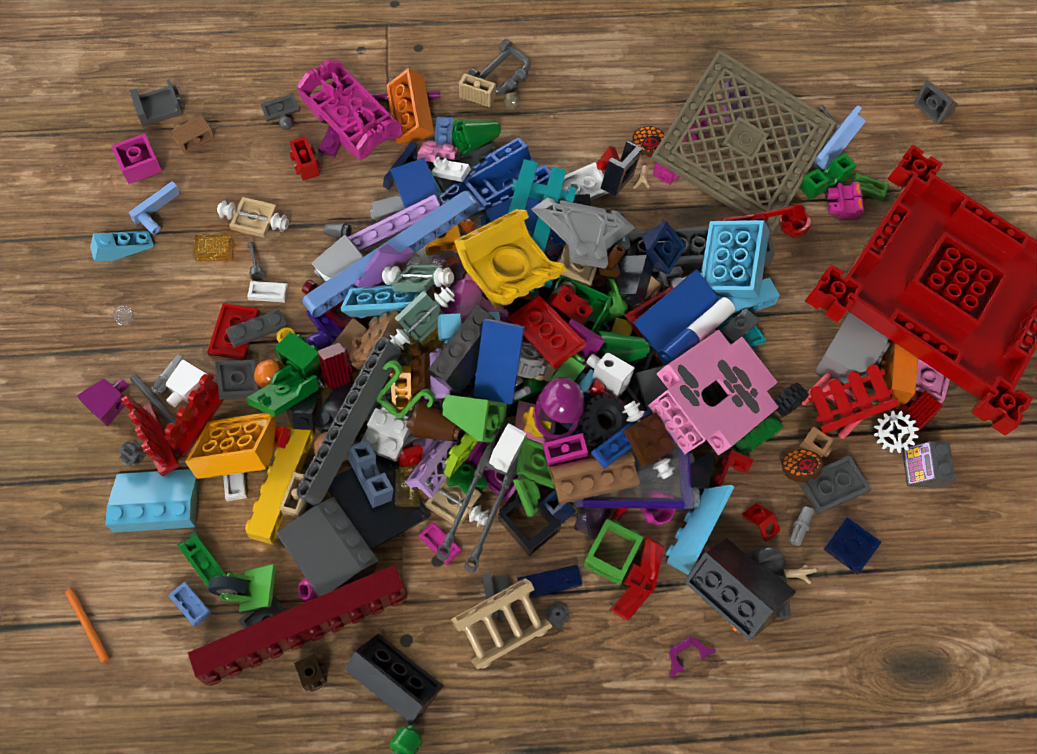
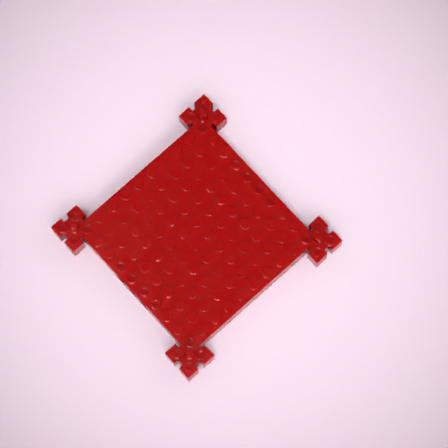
M912 144L887 178L893 184L901 187V192L844 278L842 277L844 272L831 264L822 274L815 287L805 299V302L817 310L819 307L826 310L824 315L836 323L847 311L980 399L976 402L971 413L984 422L991 420V427L1005 436L1019 426L1024 417L1022 413L1028 409L1033 399L1022 390L1018 389L1015 392L1014 389L1037 348V240L936 176L943 163L932 156L927 159L923 156L924 151Z

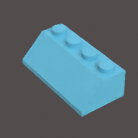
M392 286L350 288L341 306V311L350 317L359 318L379 316L393 310L400 313L420 293L393 291Z

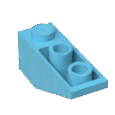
M149 231L93 233L90 249L94 262L114 261L153 248L154 245Z

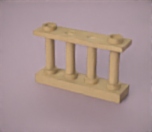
M526 578L451 619L458 631H465L477 657L471 660L477 670L490 666L493 660L534 637L545 635L548 629L552 628L551 623L546 619L540 621L529 598L530 592L534 590V587ZM517 599L522 601L533 624L523 631L510 607L511 603ZM499 609L503 610L514 633L513 637L504 642L491 617L492 613ZM479 620L485 622L496 645L484 652L473 629L474 623Z

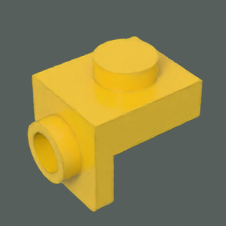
M530 406L529 411L523 414L521 422L525 424L523 431L532 433L535 437H545L535 426L534 418L532 417L534 407ZM540 420L542 427L549 432L552 423Z

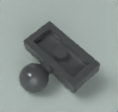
M293 94L261 104L267 122L281 118L279 125L282 129L289 130L292 128L293 121L287 115L299 112V107Z

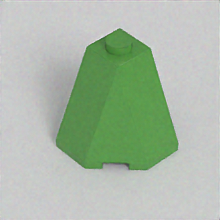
M445 395L442 407L443 415L478 441L492 443L495 439L494 433L496 429H501L504 425L507 403Z

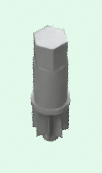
M177 354L164 372L159 375V378L152 386V389H154L152 393L154 395L162 394L167 388L166 382L179 363L185 360L182 356Z

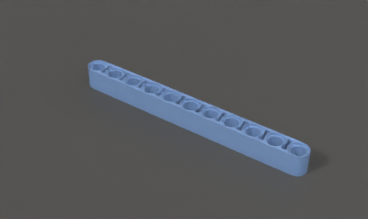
M469 191L461 192L304 296L302 303L313 317L324 314L345 300L350 288H359L354 283L357 279L364 276L366 272L365 267L378 249L389 244L399 253L407 247H410L416 253L477 212L480 208V203Z

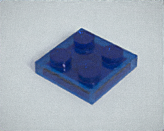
M847 517L823 550L858 575L882 542Z

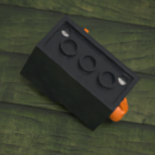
M728 538L712 548L705 545L697 559V564L684 581L685 584L733 626L735 632L738 631L749 641L776 619L796 593L795 590L764 564L759 566Z

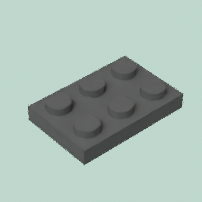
M850 455L824 466L818 478L814 480L813 478L808 479V482H798L817 515L866 494L871 490Z

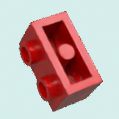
M306 136L289 141L291 147L289 155L291 161L296 162L294 165L296 174H300L303 181L320 176L318 168H321L319 160L314 158L315 151L313 145H309Z
M565 285L557 287L547 301L567 324L572 318L583 325L593 310L585 299L579 298L571 287Z

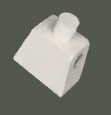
M606 353L602 359L592 354L587 360V364L594 368L593 380L601 381L605 386V390L618 399L629 386L634 367L610 353Z
M182 360L166 382V386L172 392L166 401L174 408L182 400L189 403L188 396L190 392L198 390L200 387L199 380L206 373Z

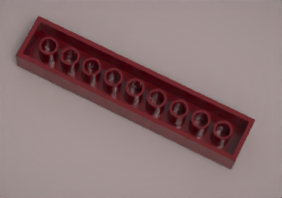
M392 565L188 652L194 675L205 685H216L224 677L229 675L230 677L237 676L245 668L258 667L268 658L276 659L289 649L296 650L303 647L305 642L322 639L324 634L332 631L335 633L341 631L349 623H359L365 619V616L380 614L384 611V608L391 605L392 607L398 606L407 599L396 567Z

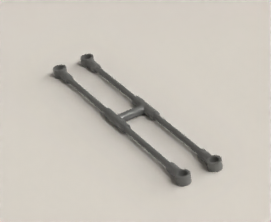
M507 404L505 420L512 406L511 404ZM498 428L494 433L495 439L492 443H489L474 473L475 477L450 532L447 533L443 544L438 547L436 553L439 560L444 561L449 558L450 547L455 538L454 534L485 468L487 467L505 475L501 483V490L478 544L475 545L471 556L465 562L464 567L466 571L471 573L475 572L478 568V560L483 550V543L505 491L509 488L517 469L518 456L507 473L496 469L489 463L494 450V444L501 431Z

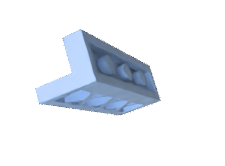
M857 105L850 112L815 158L812 165L821 172L825 171L831 161L841 154L866 122L865 119L858 115L862 109L860 106Z

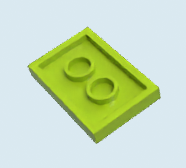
M468 433L461 439L462 443L459 446L457 444L453 446L449 452L450 456L444 463L446 468L443 474L448 478L468 459L478 443V440Z

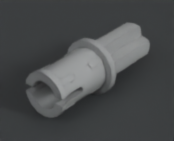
M806 506L801 508L800 515L797 521L794 522L795 527L789 539L792 545H801L806 531L810 529L809 523L814 514L813 509Z

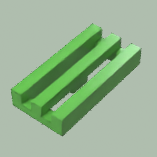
M859 173L855 174L852 181L860 183L861 194L881 201L884 200L889 188V184Z

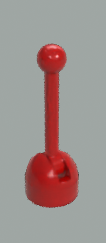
M597 379L592 382L588 389V393L593 396L599 394L600 396L602 394L610 396L609 393L605 392L604 384Z

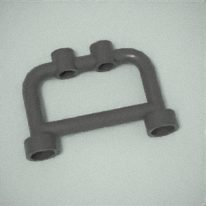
M504 39L499 46V50L503 52L481 73L475 68L471 69L468 75L485 80L510 55L523 62L524 66L518 68L513 77L508 78L502 87H496V94H503L507 90L515 91L518 86L517 81L521 80L524 82L528 78L529 74L527 72L531 66L530 60L514 49L512 42Z

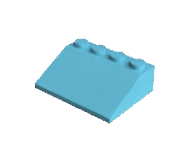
M764 220L710 221L701 275L715 294L737 298H760L769 237V228Z
M190 469L173 470L165 476L160 475L158 471L117 474L107 504L105 525L113 533L196 527L198 479H196Z
M726 485L708 488L704 490L702 495L697 494L693 505L696 506L694 511H688L684 519L687 522L685 528H679L675 536L678 539L676 545L671 544L666 553L669 557L666 562L667 564L689 575L734 486Z

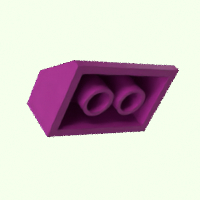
M498 435V438L494 444L493 449H495L501 435ZM478 441L464 464L473 466L476 471L480 459L490 442ZM486 467L483 475L487 480V486L498 495L505 475ZM516 471L509 488L505 491L502 498L506 503L518 493L513 480L523 478L517 476Z

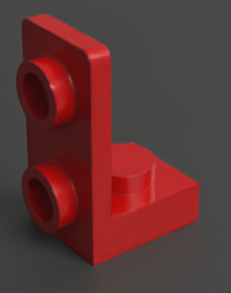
M731 450L729 456L724 455L720 465L724 468L722 473H717L714 483L717 484L716 487L722 486L729 466L738 472L748 473L754 459Z

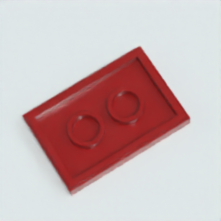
M223 303L207 350L208 355L246 360L251 342L234 348L226 333V329L259 317L260 310L258 308Z

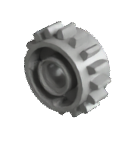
M522 342L518 375L525 378H536L540 374L543 375L547 369L548 362L530 343Z

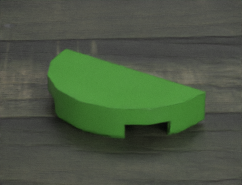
M516 478L513 482L527 516H533L538 510L536 507L538 499H540L539 489L534 481H530L527 478Z

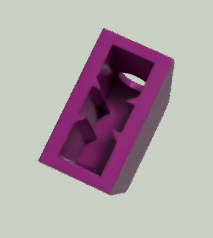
M122 378L114 385L110 384L106 379H102L78 394L77 397L99 420L108 426L125 407L121 400L124 396L121 393L129 385Z

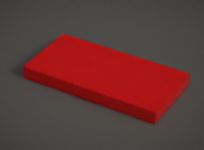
M540 295L508 317L512 324L525 326L523 336L554 370L586 347L585 341Z

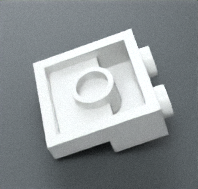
M384 407L381 410L375 408L367 424L368 429L361 442L368 440L375 454L396 462L410 435V429L406 427L409 418L405 415L403 418H396L395 415H392Z

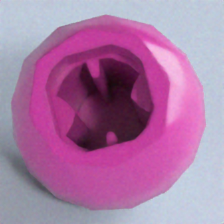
M304 578L299 584L298 593L302 600L308 602L317 598L318 595L308 580Z

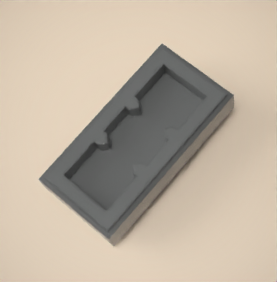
M745 308L721 330V333L726 340L733 344L757 325L759 319Z

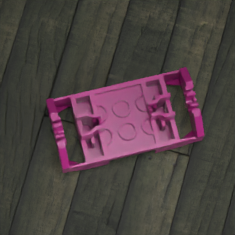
M326 60L323 62L324 66L319 64L320 69L313 68V71H307L297 85L301 99L312 114L320 122L325 120L339 134L340 142L344 148L360 161L368 157L373 148L385 140L396 139L402 135L401 123L395 120L342 66L339 60ZM328 79H333V81L329 84H326L325 82ZM321 84L322 90L310 97L315 87Z

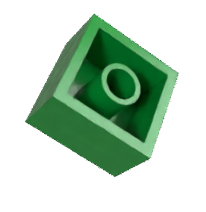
M290 331L274 347L280 363L284 366H293V370L298 371V374L304 380L312 375L319 377L322 373L317 353L319 349L314 345H308L299 334L295 335Z

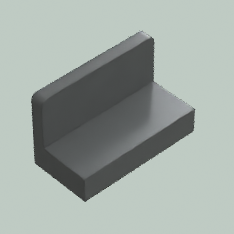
M491 573L483 574L486 599L509 587L507 575L491 577ZM511 603L510 607L514 613L513 604ZM500 609L492 613L493 615L491 616L493 620L506 618L503 610Z

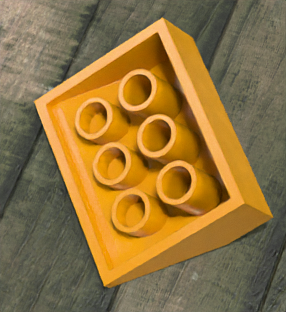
M259 413L207 422L185 461L196 479L266 469L273 456L277 416Z

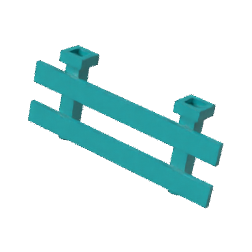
M524 159L519 178L514 180L512 191H514L508 213L516 209L525 210L528 197L542 201L546 198H552L557 204H560L561 200L573 203L577 188L570 186L569 191L562 190L566 170L553 166L547 186L533 182L538 163ZM538 216L532 239L544 253L551 228ZM553 280L545 282L543 287L551 289Z

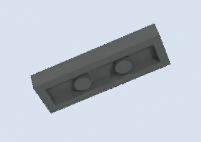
M278 309L227 328L226 333L235 348L275 333L287 327V324Z

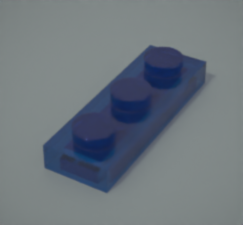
M578 564L517 578V582L526 578L532 583L534 590L530 592L529 598L582 587L583 585Z

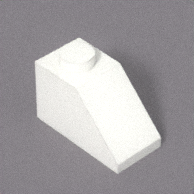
M508 423L493 450L489 463L496 469L507 473L517 458L527 433Z

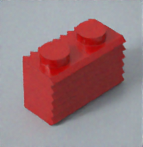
M924 391L921 395L916 393L909 401L911 405L909 407L904 405L900 411L903 412V417L908 414L911 415L909 421H916L913 427L919 428L918 431H914V434H917L939 412L943 404H940L927 391ZM898 419L900 425L909 427L905 421Z

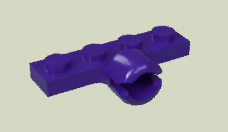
M307 311V316L319 330L307 337V344L310 346L314 345L319 350L331 346L343 330L325 313L318 317H313Z

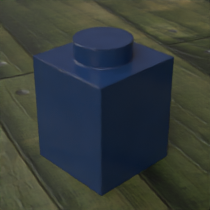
M555 490L542 501V504L561 525L576 512L569 502L559 504Z

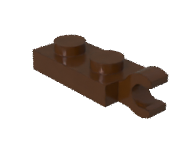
M419 343L411 346V352L415 357L411 361L412 396H415L422 389L430 390V375L426 372L430 367V356L427 355V348L425 346L419 349Z

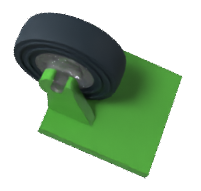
M272 564L247 570L244 575L228 573L223 574V576L213 577L209 581L208 591L220 596V600L240 603L239 612L241 613L271 607L276 565Z

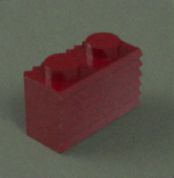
M337 343L317 351L323 379L330 389L333 390L337 386L340 387L352 381L350 374L353 373L350 363L347 362L350 356L346 348Z

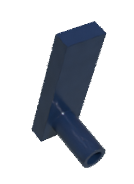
M411 141L392 168L410 163L411 160L416 161L418 144ZM426 161L428 168L430 169L433 162ZM390 170L383 180V187L387 190L395 183Z

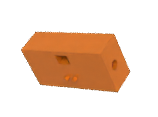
M888 339L890 345L882 356L880 370H884L886 373L882 377L887 389L892 388L894 392L890 394L891 398H897L900 404L894 408L901 409L915 395L918 358Z

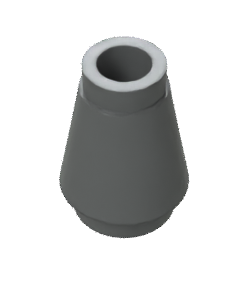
M347 223L325 224L324 234L338 239L343 235L349 237L352 235V227Z

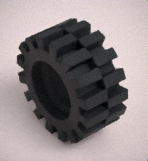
M799 382L792 384L774 400L778 405L776 411L781 417L788 415V413L790 414L808 398V392Z

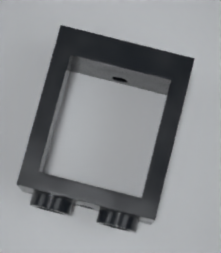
M518 494L514 502L510 505L505 504L499 510L498 520L530 556L560 532L561 524L538 499L536 508L548 521L549 525L528 541L508 518L510 514L523 505Z

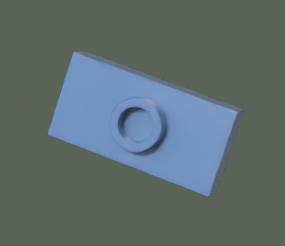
M183 582L168 595L194 627L198 626L212 614L186 582Z

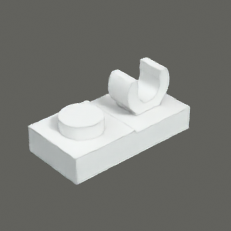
M436 157L433 162L435 167L431 172L436 177L463 182L471 169L468 164L451 162L446 158L441 160L439 157Z

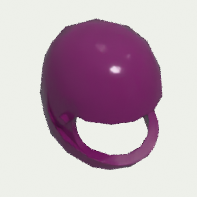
M557 378L544 387L533 411L535 426L543 436L552 440L569 437L574 432L579 418L582 416L585 403L581 387L569 378ZM541 407L551 419L557 422H573L571 429L562 435H554L547 432L539 420Z

